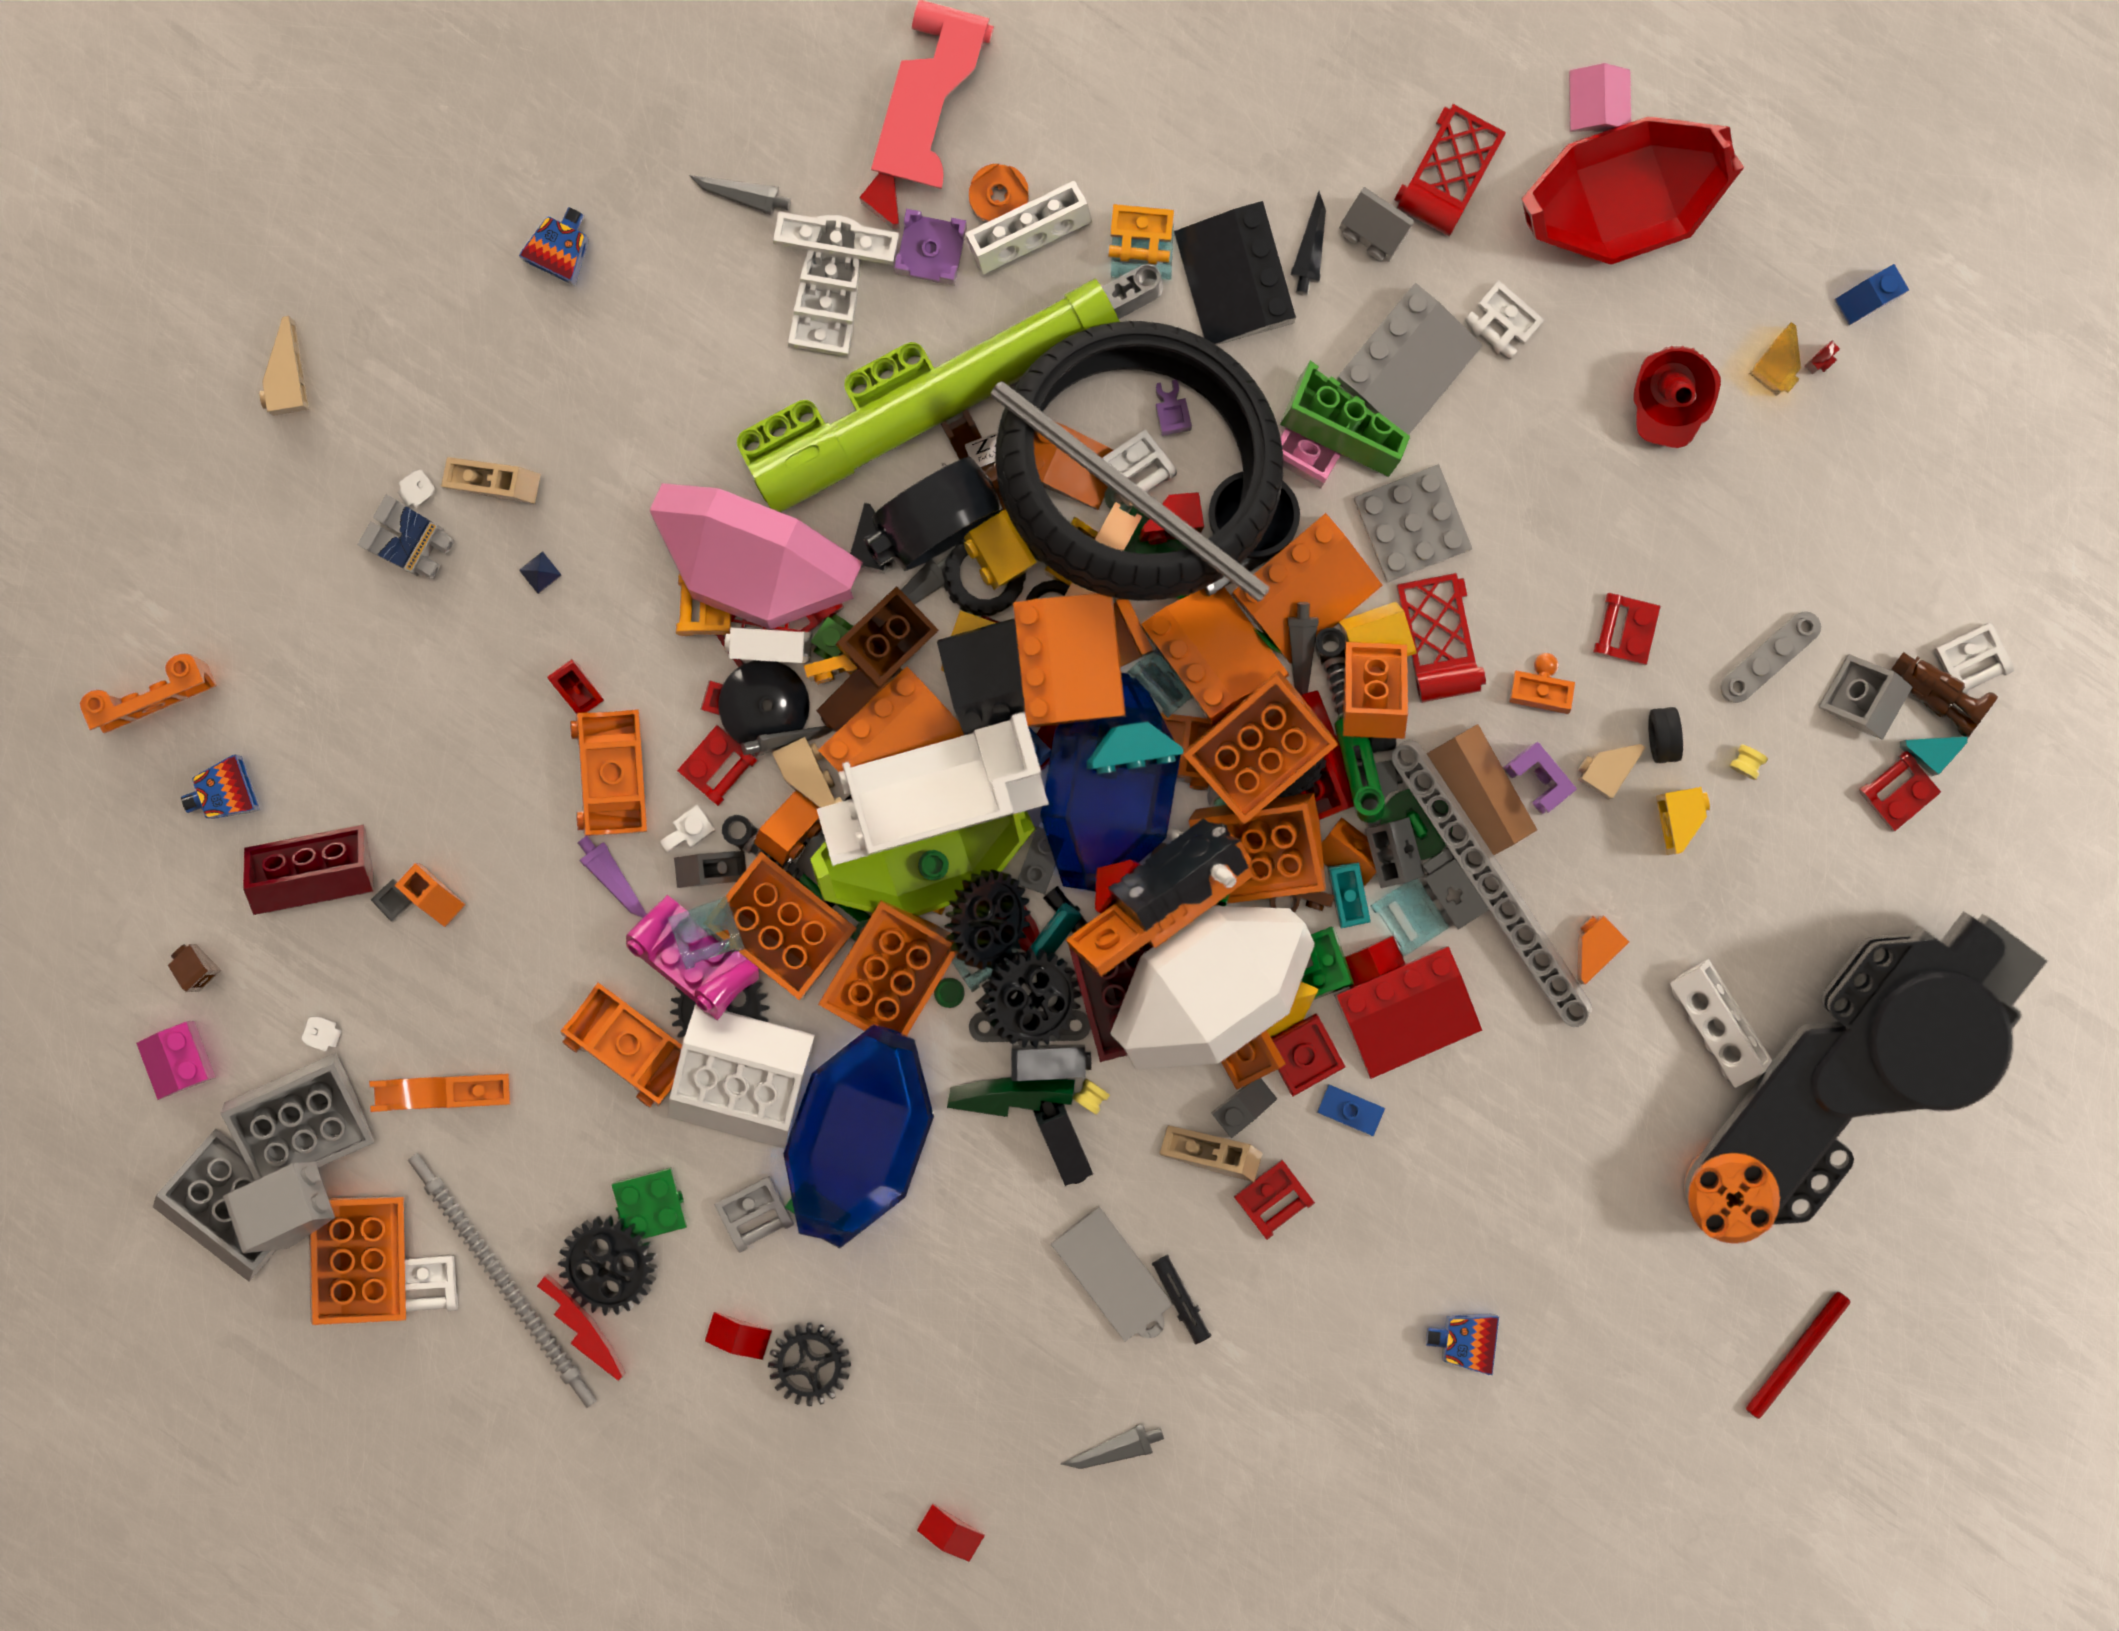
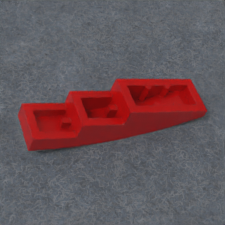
M549 1274L544 1276L537 1287L561 1305L554 1313V1316L577 1333L570 1344L619 1381L626 1372L612 1345L595 1320L583 1307H580V1303L576 1299H572V1294L564 1289Z

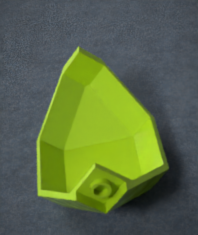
M1026 810L837 865H832L825 841L810 858L825 901L873 913L880 900L916 916H920L949 906V900L956 901L958 897L955 894V889L963 891L962 881L967 880L971 882L972 873L980 875L981 870L991 871V869L1002 872L1035 830V827ZM929 850L942 852L949 862L946 875L936 881L925 879L918 869L920 857Z

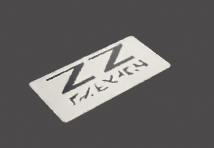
M998 432L965 444L969 457L980 467L996 461Z

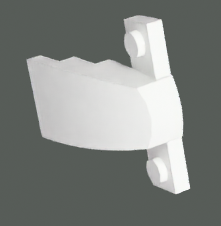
M784 212L778 213L773 243L775 245L808 250L800 276V286L793 310L794 316L788 347L848 357L858 295L860 259L894 265L899 239L898 232L864 227L856 221L840 215H825L813 218Z

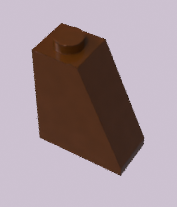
M900 667L878 689L859 669L855 670L816 710L821 716L822 722L828 728L837 732L903 669Z

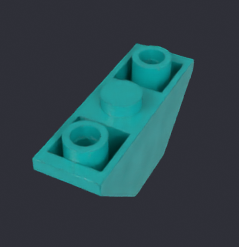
M1141 722L1111 727L1086 762L1087 769L1096 768L1097 774L1114 772L1115 765L1125 763L1127 769L1144 767L1145 760L1155 758L1157 764L1174 762L1175 755L1184 754L1183 747L1152 724Z

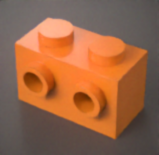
M795 790L759 828L754 844L782 866L790 857L793 860L796 859L805 847L803 843L808 838L811 839L817 836L822 830L817 812L819 807Z

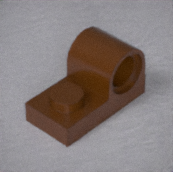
M1325 892L1290 895L1289 897L1292 900L1290 909L1295 913L1299 907L1300 900L1303 899L1306 900V907L1323 912L1324 906L1328 908L1332 906L1335 896ZM1277 897L1269 898V908H1277L1275 904Z

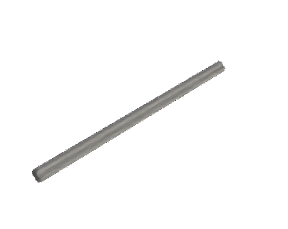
M999 382L993 388L991 396L1253 599L1261 601L1266 596L1269 587L1007 384Z

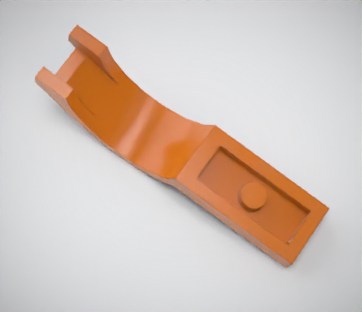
M509 1074L369 1081V1087H374L375 1105L370 1106L371 1112L510 1105Z

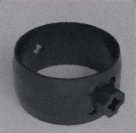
M966 457L927 476L882 506L872 516L876 531L865 537L864 542L871 557L879 566L894 559L903 571H908L956 546L964 539L968 532L1002 512L1003 508L989 477L971 457Z

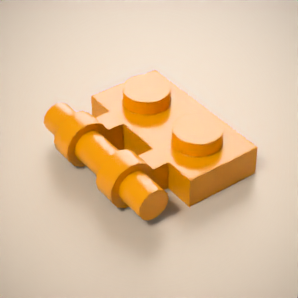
M1113 204L1110 237H1121L1122 246L1109 245L1108 257L1120 258V261L1124 262L1134 259L1148 261L1147 264L1157 265V262L1169 263L1170 251L1158 250L1159 241L1171 242L1174 210ZM1131 239L1150 240L1149 249L1131 247Z

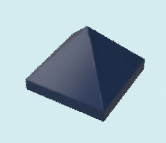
M543 551L519 570L538 594L562 576Z

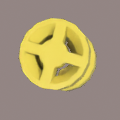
M1741 744L1738 749L1739 755L1737 759L1732 760L1729 766L1738 773L1757 780L1759 776L1758 770L1761 765L1766 764L1768 758L1757 750Z
M1085 1078L1082 1082L1083 1088L1080 1092L1075 1093L1072 1099L1097 1115L1100 1111V1104L1102 1101L1107 1100L1110 1094Z

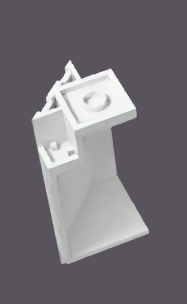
M1022 712L1012 715L1009 721L974 730V733L851 768L849 762L843 763L844 771L839 772V777L844 794L851 793L852 799L818 808L817 812L832 865H837L1048 804L1025 714Z

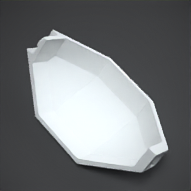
M1212 906L1167 941L1141 955L1110 1033L1125 1049L1135 1070L1220 1063L1288 1015L1315 945L1305 922L1290 908Z

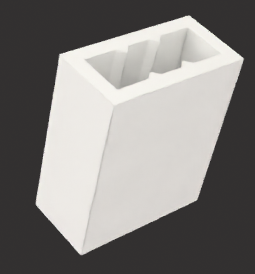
M731 628L730 634L726 633L724 648L725 652H729V659L810 663L812 632Z

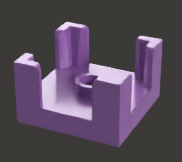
M906 208L903 223L904 232L899 254L897 253L894 266L895 274L955 286L967 230L966 220L951 218V222L924 217L921 211Z
M1539 742L1528 746L1503 767L1510 778H1515L1533 766L1537 778L1544 785L1548 784L1550 788L1533 801L1534 807L1541 815L1545 812L1549 813L1577 790Z

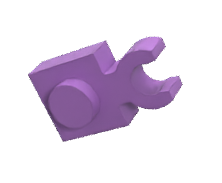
M1176 379L1172 380L1173 390L1169 393L1162 390L1161 383L1156 384V395L1163 401V403H1157L1155 407L1162 436L1191 431L1192 429L1186 398L1177 400L1179 384Z

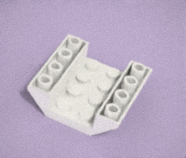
M695 1004L683 1041L669 1098L668 1117L786 1149L793 1123L792 1117L815 1035L724 1011L723 1015L716 1020Z

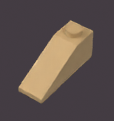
M289 316L282 317L262 381L263 390L259 392L262 408H267V412L273 416L309 410L295 321Z
M447 457L441 487L535 504L541 474L517 466Z
M1169 1125L1160 1150L1161 1156L1251 1182L1255 1181L1263 1154L1251 1144Z

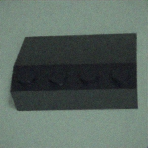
M1263 201L1229 210L1174 231L1205 339L1215 345L1294 324L1296 315Z
M1015 618L937 640L953 708L964 735L974 733V730L1009 721L1012 715L1022 712L1025 714Z

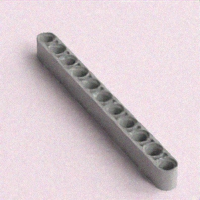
M1413 740L1402 742L1392 754V762L1562 1020L1571 1027L1582 1026L1592 1011L1589 998L1422 746ZM1401 750H1411L1415 756L1414 762H1405L1401 758ZM1418 775H1427L1432 781L1431 787H1421L1417 781ZM1436 800L1445 801L1449 807L1448 813H1439L1434 807V802ZM1454 825L1461 826L1465 830V838H1455L1451 833V827ZM1468 852H1479L1482 856V863H1471L1468 858ZM1485 878H1496L1499 882V889H1489L1485 884ZM1502 903H1512L1516 907V914H1505L1502 910ZM1520 928L1530 929L1533 933V939L1529 941L1523 940L1519 936L1518 930ZM1539 953L1546 954L1550 959V964L1547 966L1539 965L1536 962L1535 955ZM1552 980H1563L1567 985V990H1556L1552 985ZM1573 1004L1581 1006L1584 1010V1015L1580 1017L1572 1015L1569 1011V1006Z

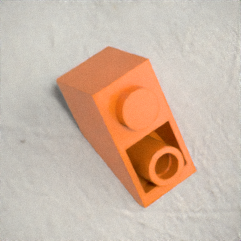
M415 863L395 884V887L417 907L444 927L466 905L420 863Z

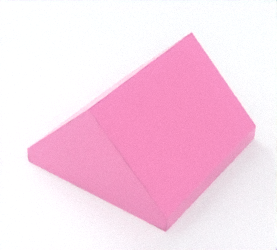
M1602 63L1569 71L1570 132L1607 131L1631 122L1630 69Z
M1288 428L1281 435L1283 467L1322 488L1341 454Z

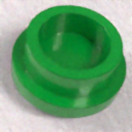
M938 850L925 852L918 862L920 874L925 879L931 881L943 878L949 868L947 857Z
M955 978L940 980L934 990L936 1001L945 1008L958 1006L963 1001L965 995L963 985Z

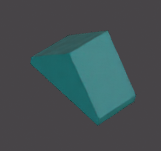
M1967 737L1900 741V748L1903 751H1908L1917 763L1931 776H1936L1946 768L1968 743Z

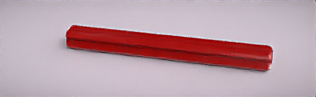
M1841 1292L1834 1294L1748 1404L1746 1410L1757 1419L1764 1415L1850 1305L1851 1301Z

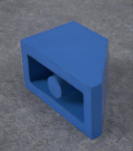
M1893 264L1834 300L1850 326L1903 296L1909 291V288L1897 267Z

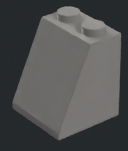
M316 1162L292 1163L223 1196L242 1253L289 1249L335 1218Z

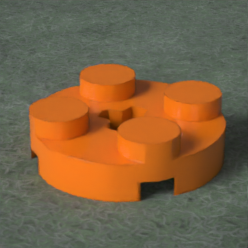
M989 164L981 168L972 178L969 188V203L975 215L984 222H989L1029 202L1027 181L1022 173L1012 166ZM997 187L999 190L1005 189L1007 191L1004 195V201H993L991 199L994 195L993 188Z

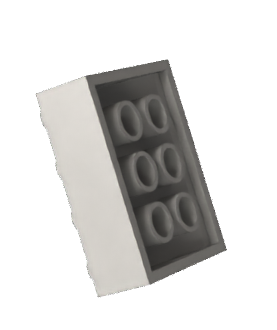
M1415 283L1338 375L1336 380L1352 396L1355 397L1357 395L1365 401L1364 405L1375 414L1379 412L1409 435L1483 345L1439 301Z
M336 1053L225 1102L221 1111V1116L255 1181L292 1163L316 1162L319 1168L374 1143L351 1082Z
M215 1129L155 1197L153 1208L248 1282L251 1281L276 1251L242 1253L223 1196L254 1182L255 1179L238 1146Z

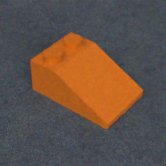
M1056 422L1101 458L1113 451V449ZM1035 430L1034 455L1043 486L1099 510L1108 486Z
M1346 642L1343 736L1405 739L1408 719L1407 645Z

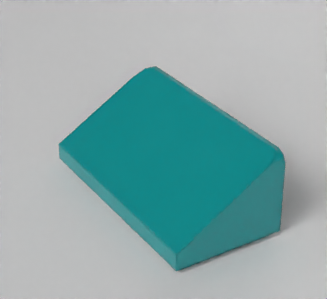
M1359 862L1327 867L1332 893L1335 896L1334 903L1340 928L1370 923L1371 920Z
M1062 903L1029 948L1035 952V955H1037L1039 949L1047 952V956L1051 952L1055 953L1081 919V913L1067 903Z

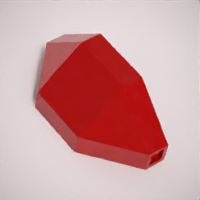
M1648 116L1569 143L1523 196L1522 204L1526 224L1536 240L1612 265L1692 237L1744 169V166L1734 152L1729 126Z

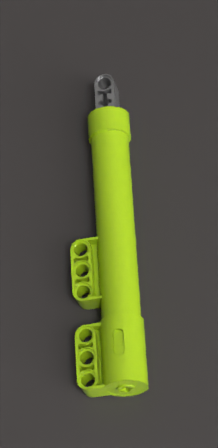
M1145 264L1102 287L1096 279H1093L1065 294L1064 299L935 368L920 344L916 342L906 343L851 372L846 377L844 387L855 411L829 424L824 422L813 402L800 400L742 431L737 438L738 449L754 477V482L764 501L768 503L770 509L782 513L855 473V469L991 397L993 388L999 382H1004L1009 387L1016 384L1042 354L1067 337L1091 327L1120 322L1119 319L1156 300L1161 296L1164 287L1160 271L1152 264ZM1146 279L1156 280L1152 286L1142 285V282ZM1122 294V295H1123L1124 297H1126V298H1125V299H1121V298L1119 297V295ZM911 357H920L916 364H907L908 359ZM890 370L894 372L890 378H880L884 371ZM859 385L867 386L862 393L853 392ZM804 414H813V417L809 421H800L801 417ZM778 428H786L782 436H773ZM759 442V446L755 450H746L749 444Z

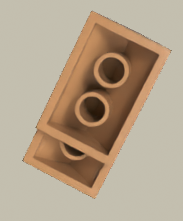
M1478 724L1426 753L1493 855L1513 846L1537 831L1535 824Z

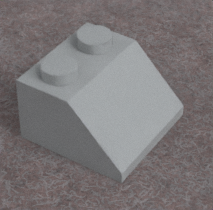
M1363 187L1342 220L1339 229L1343 231L1342 235L1350 242L1357 244L1359 241L1368 247L1367 252L1379 261L1385 259L1389 262L1410 232L1415 220L1366 187Z
M1849 654L1819 707L1854 728L1883 740L1910 693L1912 686L1896 672Z

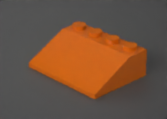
M1325 513L1253 574L1269 587L1268 593L1261 601H1256L1239 587L1231 595L1291 664L1292 656L1288 617H1297L1298 602L1310 603L1309 617L1319 618L1317 637L1321 630L1335 627L1339 621L1348 616L1383 585L1344 533Z
M1225 587L1211 596H1208L1204 589L1199 590L1164 607L1141 624L1150 641L1213 726L1276 671L1279 670L1285 678L1289 676L1287 670L1254 630L1255 627Z
M1098 593L1013 602L1027 725L1043 727L1126 716L1113 597Z
M905 667L821 746L818 751L838 772L844 771L843 763L849 762L851 768L964 736L959 721L908 667Z
M1278 670L1189 746L1183 755L1245 824L1335 748L1338 743L1298 691Z
M1314 793L1275 798L1245 824L1228 805L1195 809L1189 818L1190 828L1203 818L1211 823L1225 824L1232 836L1241 840L1245 851L1252 860L1249 868L1253 877L1231 892L1227 904L1326 890L1320 821Z
M763 852L758 854L703 923L798 1000L804 998L857 929Z
M880 900L818 1005L898 1050L957 954L950 950L954 942L946 940V937L951 933L930 921Z
M328 1198L335 1218L309 1235L311 1324L406 1320L404 1198Z

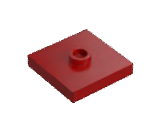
M1317 1013L1271 1038L1286 1063L1277 1070L1292 1097L1346 1067Z

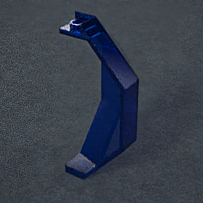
M1121 672L1126 716L1059 724L1055 729L1045 784L1048 804L1041 807L1040 817L1064 887L1096 892L1097 868L1128 860L1139 863L1167 838L1181 754L1175 755L1174 762L1157 764L1155 758L1145 760L1144 767L1127 769L1125 763L1115 765L1114 772L1097 774L1096 768L1087 769L1086 762L1111 727L1149 722L1174 741L1141 677Z
M873 1024L812 1072L783 1152L799 1234L821 1238L840 1249L906 1197L934 1119L915 1039L896 1030Z

